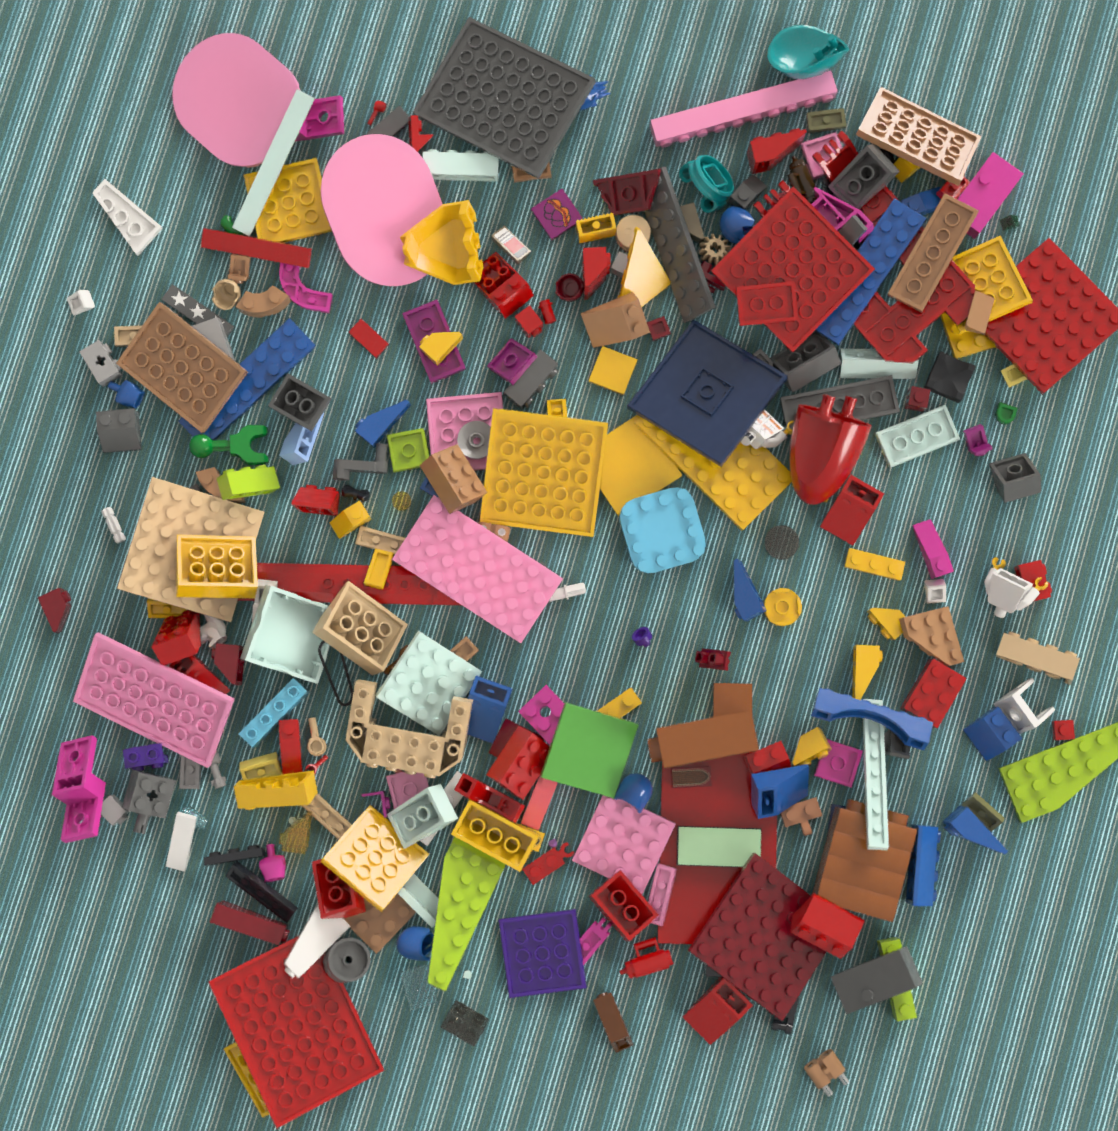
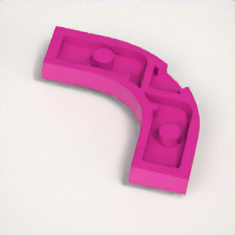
M280 263V282L291 301L307 310L330 313L332 293L306 288L300 280V266Z

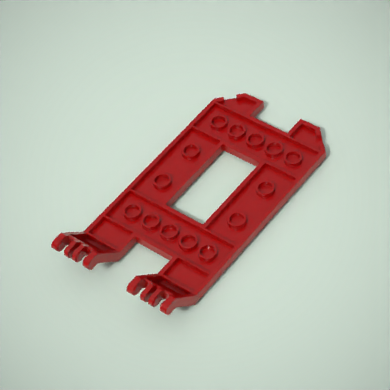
M843 131L837 134L838 139L845 145L842 149L838 147L833 139L828 142L836 154L826 144L822 147L823 151L830 157L829 160L825 162L819 152H815L812 155L830 183L859 154ZM783 180L778 184V187L785 194L790 190V187ZM885 186L859 210L863 212L873 223V227H875L894 198H897ZM774 189L769 191L777 202L781 199ZM767 194L763 196V199L772 208L775 205L774 201ZM758 201L753 204L754 208L763 218L768 211ZM921 227L900 257L899 261L903 266L924 230L923 227ZM951 260L922 313L900 301H897L890 307L876 292L853 325L885 362L913 364L928 351L916 336L944 313L949 316L957 327L963 323L969 315L975 293V285L955 262Z

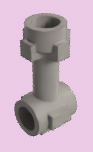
M215 752L210 766L214 778L211 783L215 789L226 786L225 781H227L225 776L221 777L217 765L221 763L218 752Z

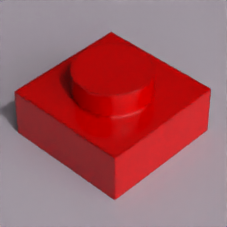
M1073 720L1052 721L1054 740L1075 739Z

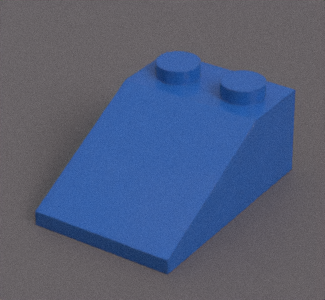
M957 807L942 821L946 825L944 829L951 836L954 835L998 853L1006 854L1008 852L968 807Z

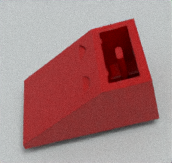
M796 128L785 134L778 132L767 138H763V136L753 138L747 150L751 174L770 171L800 146L805 137L806 129L800 130V128Z
M497 252L493 253L483 262L481 280L473 282L505 319L534 296L528 283Z
M850 475L822 521L820 528L853 546L876 510L884 493Z
M185 610L179 616H169L163 620L152 644V649L161 665L164 666L198 653L201 646L199 613Z
M196 655L175 661L168 666L226 695L231 691Z
M719 977L682 1018L711 1045L740 1020L753 1004L734 985L723 977Z

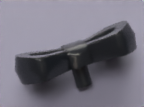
M345 485L341 490L343 497H353V500L358 498L365 502L370 497V492L367 489L357 490L350 485Z

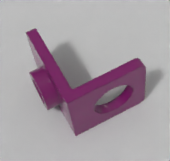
M385 791L361 794V797L381 794L384 818L388 817V809H391L390 798L386 797Z

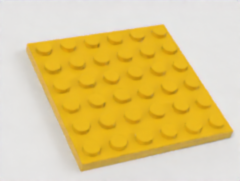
M493 408L484 488L488 493L482 498L480 522L594 537L608 423Z

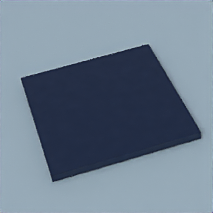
M692 320L627 405V408L722 467L786 382L788 376L696 320Z

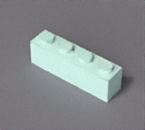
M434 149L423 152V159L431 172L433 180L498 182L499 159L487 152L476 153L471 150L465 151V153H458L455 150L439 152Z

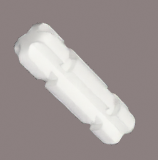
M111 507L103 509V517L106 518L105 521L111 534H114L115 542L121 543L125 541V535L121 532L122 529L117 518L114 516L113 509Z

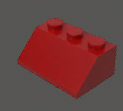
M606 247L583 248L584 300H588L606 281V274H610V253H606Z
M322 859L312 862L321 919L345 918L366 912L364 897L321 862Z
M621 870L602 883L588 896L625 941H631L659 916Z
M814 893L792 915L791 933L841 959L852 949L864 924V919Z

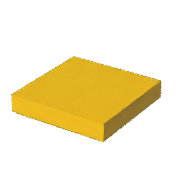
M602 346L588 382L624 396L638 359Z

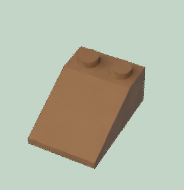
M634 292L580 313L593 348L633 340L650 333L640 301Z

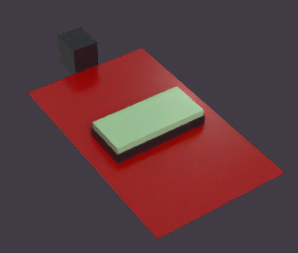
M753 752L665 769L662 761L661 816L676 823L660 856V864L677 868L664 925H658V943L692 944L752 853H756L776 868L777 816L758 819L751 804V774L743 756ZM710 766L712 786L672 787L671 769ZM704 964L703 973L705 976L722 977Z

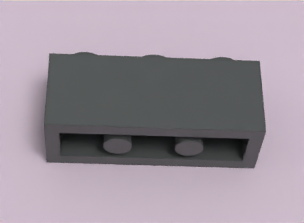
M541 349L536 354L537 358L514 385L510 384L504 391V396L521 410L524 407L528 408L534 401L533 396L537 392L540 394L546 387L545 382L549 378L553 379L558 373V363Z

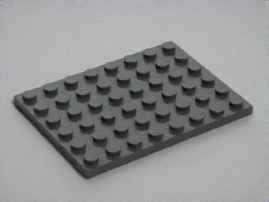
M469 17L412 113L418 115V118L539 179L591 92L596 80Z

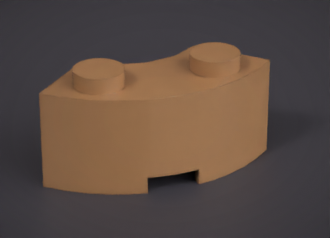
M272 285L267 291L262 293L246 291L236 305V308L247 316L262 318L281 312L290 304L291 299L289 295Z
M213 467L197 471L196 474L201 485L213 496L222 498L216 479L221 476L219 470ZM245 497L228 499V501L238 504L246 503Z

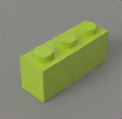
M260 465L255 467V469L244 467L239 469V471L228 469L223 471V475L216 478L222 500L270 494L280 489L274 466L266 467V465Z

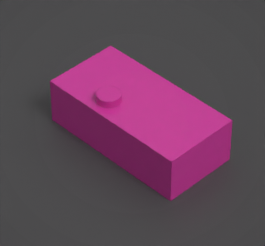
M994 152L957 199L979 210L978 215L967 232L974 239L980 234L1024 174Z

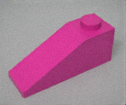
M931 519L912 525L931 579L954 572L948 553Z

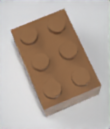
M458 444L432 454L420 464L421 469L449 514L474 504L488 493Z

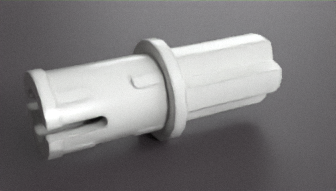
M578 583L557 588L549 601L552 602L564 598L568 600V597L585 594V584Z

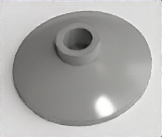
M471 421L460 429L457 442L465 456L472 459H481L488 455L491 429L488 424L482 421ZM479 438L481 441L479 444H474L473 440Z

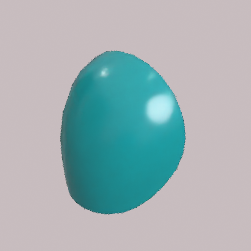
M794 25L783 29L773 38L768 47L767 57L770 64L779 73L793 79L804 80L819 76L831 69L850 49L845 42L834 34L813 26Z

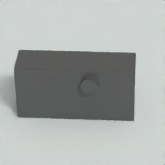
M907 946L831 976L846 1014L915 989L923 984Z

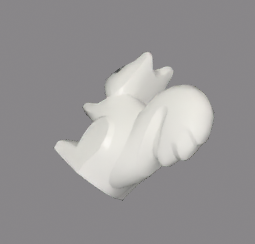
M204 615L207 623L204 626L200 625L201 644L209 641L208 647L213 649V647L216 648V643L223 644L227 640L226 625L221 619Z

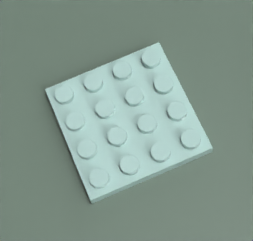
M418 631L375 696L440 736L448 724L453 697L465 698L473 685L475 676H480L482 671Z

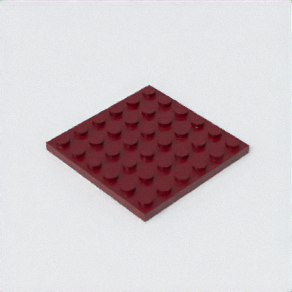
M752 853L688 949V952L781 1021L784 1020L827 951L791 933L792 915L811 895L756 853Z

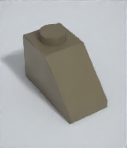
M690 203L680 206L691 239L698 244L704 242L705 237L695 204Z

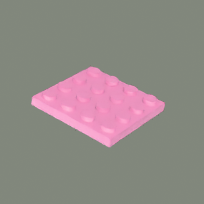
M603 795L572 861L607 878L621 870L636 889L643 894L676 823L643 808L641 813H638L637 809L626 801L615 800Z

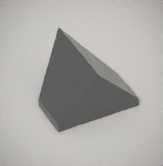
M889 729L884 734L885 755L909 759L910 746L905 745Z

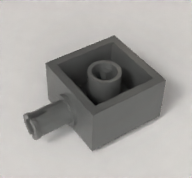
M132 769L122 808L138 814L133 829L134 832L145 834L149 817L155 816L166 819L176 780Z

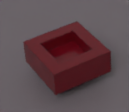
M664 316L647 322L653 341L671 335Z

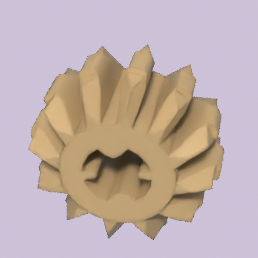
M711 234V239L705 237L704 242L700 243L702 249L699 250V254L704 255L701 260L706 261L708 259V263L714 262L716 266L728 251L731 250V246L726 245L728 240L721 241L722 235H719L718 239L715 238L714 234ZM713 247H715V249L718 250L717 253H714V250H712Z

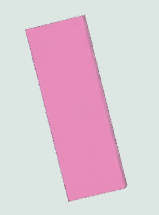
M657 864L648 903L659 916L651 922L652 924L664 925L677 868Z

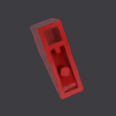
M298 719L279 720L282 773L302 772L300 721Z

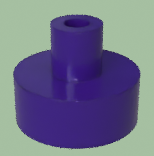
M641 627L632 634V639L637 646L648 647L651 644L652 633L647 627Z

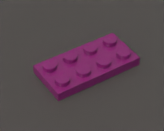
M437 299L402 313L431 384L466 370L457 346L438 366L420 350V342L426 335L451 332Z

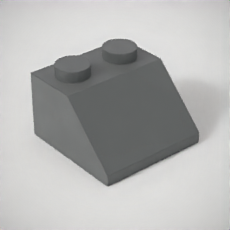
M132 408L96 412L97 432L103 453L142 450L140 416L137 410Z
M1026 453L989 463L997 492L1004 503L1041 493V474Z

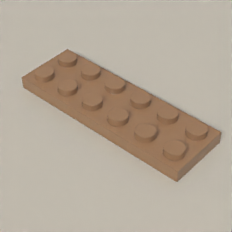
M944 193L888 292V296L922 313L978 215L979 210Z

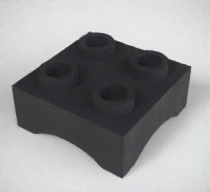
M940 351L924 388L960 403L976 366Z

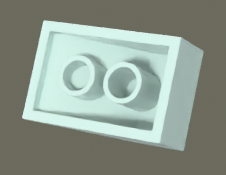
M441 784L427 787L387 814L404 849L445 828L458 819Z

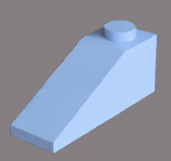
M324 413L312 431L295 423L284 440L279 456L292 465L308 462Z

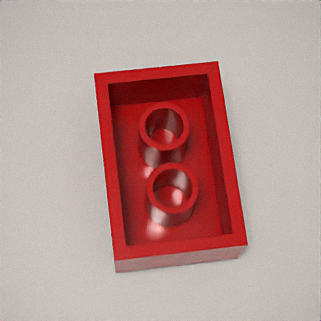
M929 659L900 709L911 716L926 718L928 721L933 722L932 728L936 729L941 724L967 678L936 659Z
M518 726L486 775L511 794L524 800L542 772L550 746L532 732Z

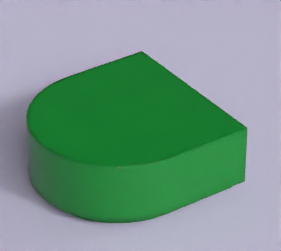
M999 402L995 412L996 420L1001 424L1011 423L1015 419L1018 408Z

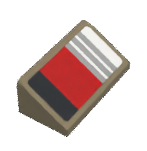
M503 226L491 236V239L518 265L531 253V250L506 226Z

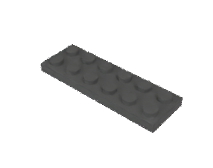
M892 375L780 397L785 427H787L790 421H794L799 404L820 408L823 394L835 397L831 411L836 413L841 412L845 396L856 398L857 401L852 416L861 421L900 412Z

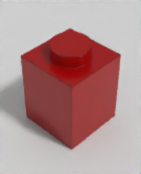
M530 305L515 315L516 323L528 338L531 336L536 337L543 331V322Z

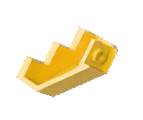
M470 201L442 204L400 236L404 244L402 247L403 254L405 255L404 265L453 285L480 281L483 262L478 259L477 249H480L479 234L475 233L473 223L477 222Z

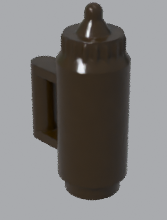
M792 156V163L789 164L790 174L787 175L791 187L794 186L812 204L817 198L814 194L816 186L809 168L803 159L798 160L796 156Z

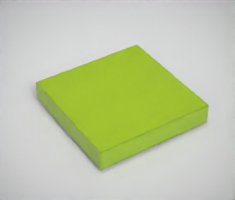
M424 428L386 435L394 473L421 468L420 464L429 457Z

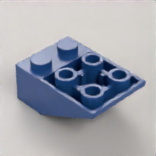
M475 676L468 699H473L468 735L490 743L494 742L513 688Z
M808 764L751 774V804L758 819L777 816L808 796Z

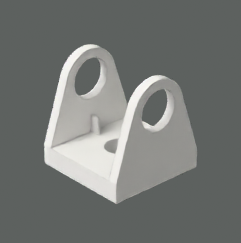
M1033 678L1024 681L994 703V706L1002 710L1019 734L1036 728L1055 711V708L1052 706L1035 716L1022 699L1020 694L1034 682Z

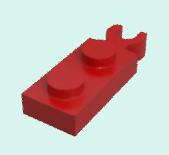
M568 842L563 843L559 851L554 847L522 868L532 885L564 865L565 862L562 858L574 855V851L570 853L564 851V848L569 845Z

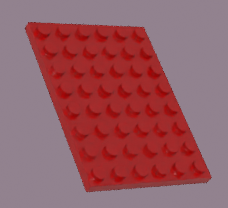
M299 936L208 981L276 1128L384 1071L344 984L335 982L326 974L323 966L324 953L299 978L295 976L291 978L285 972L286 966L284 962Z

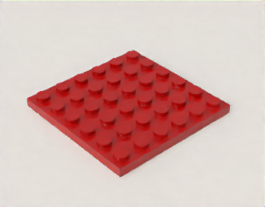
M793 186L725 255L711 272L735 296L736 287L795 281L798 320L764 324L793 353L875 268Z
M1050 238L1016 266L1033 300L1032 303L988 322L985 335L1042 395L1118 330V307Z

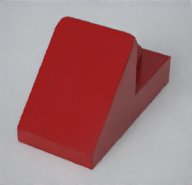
M411 115L408 117L409 145L418 152L430 140L433 134H419L422 131V122L418 120V115Z

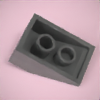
M875 144L867 145L828 187L840 200L860 209L900 171Z
M287 374L268 406L291 421L312 431L332 398L294 376Z

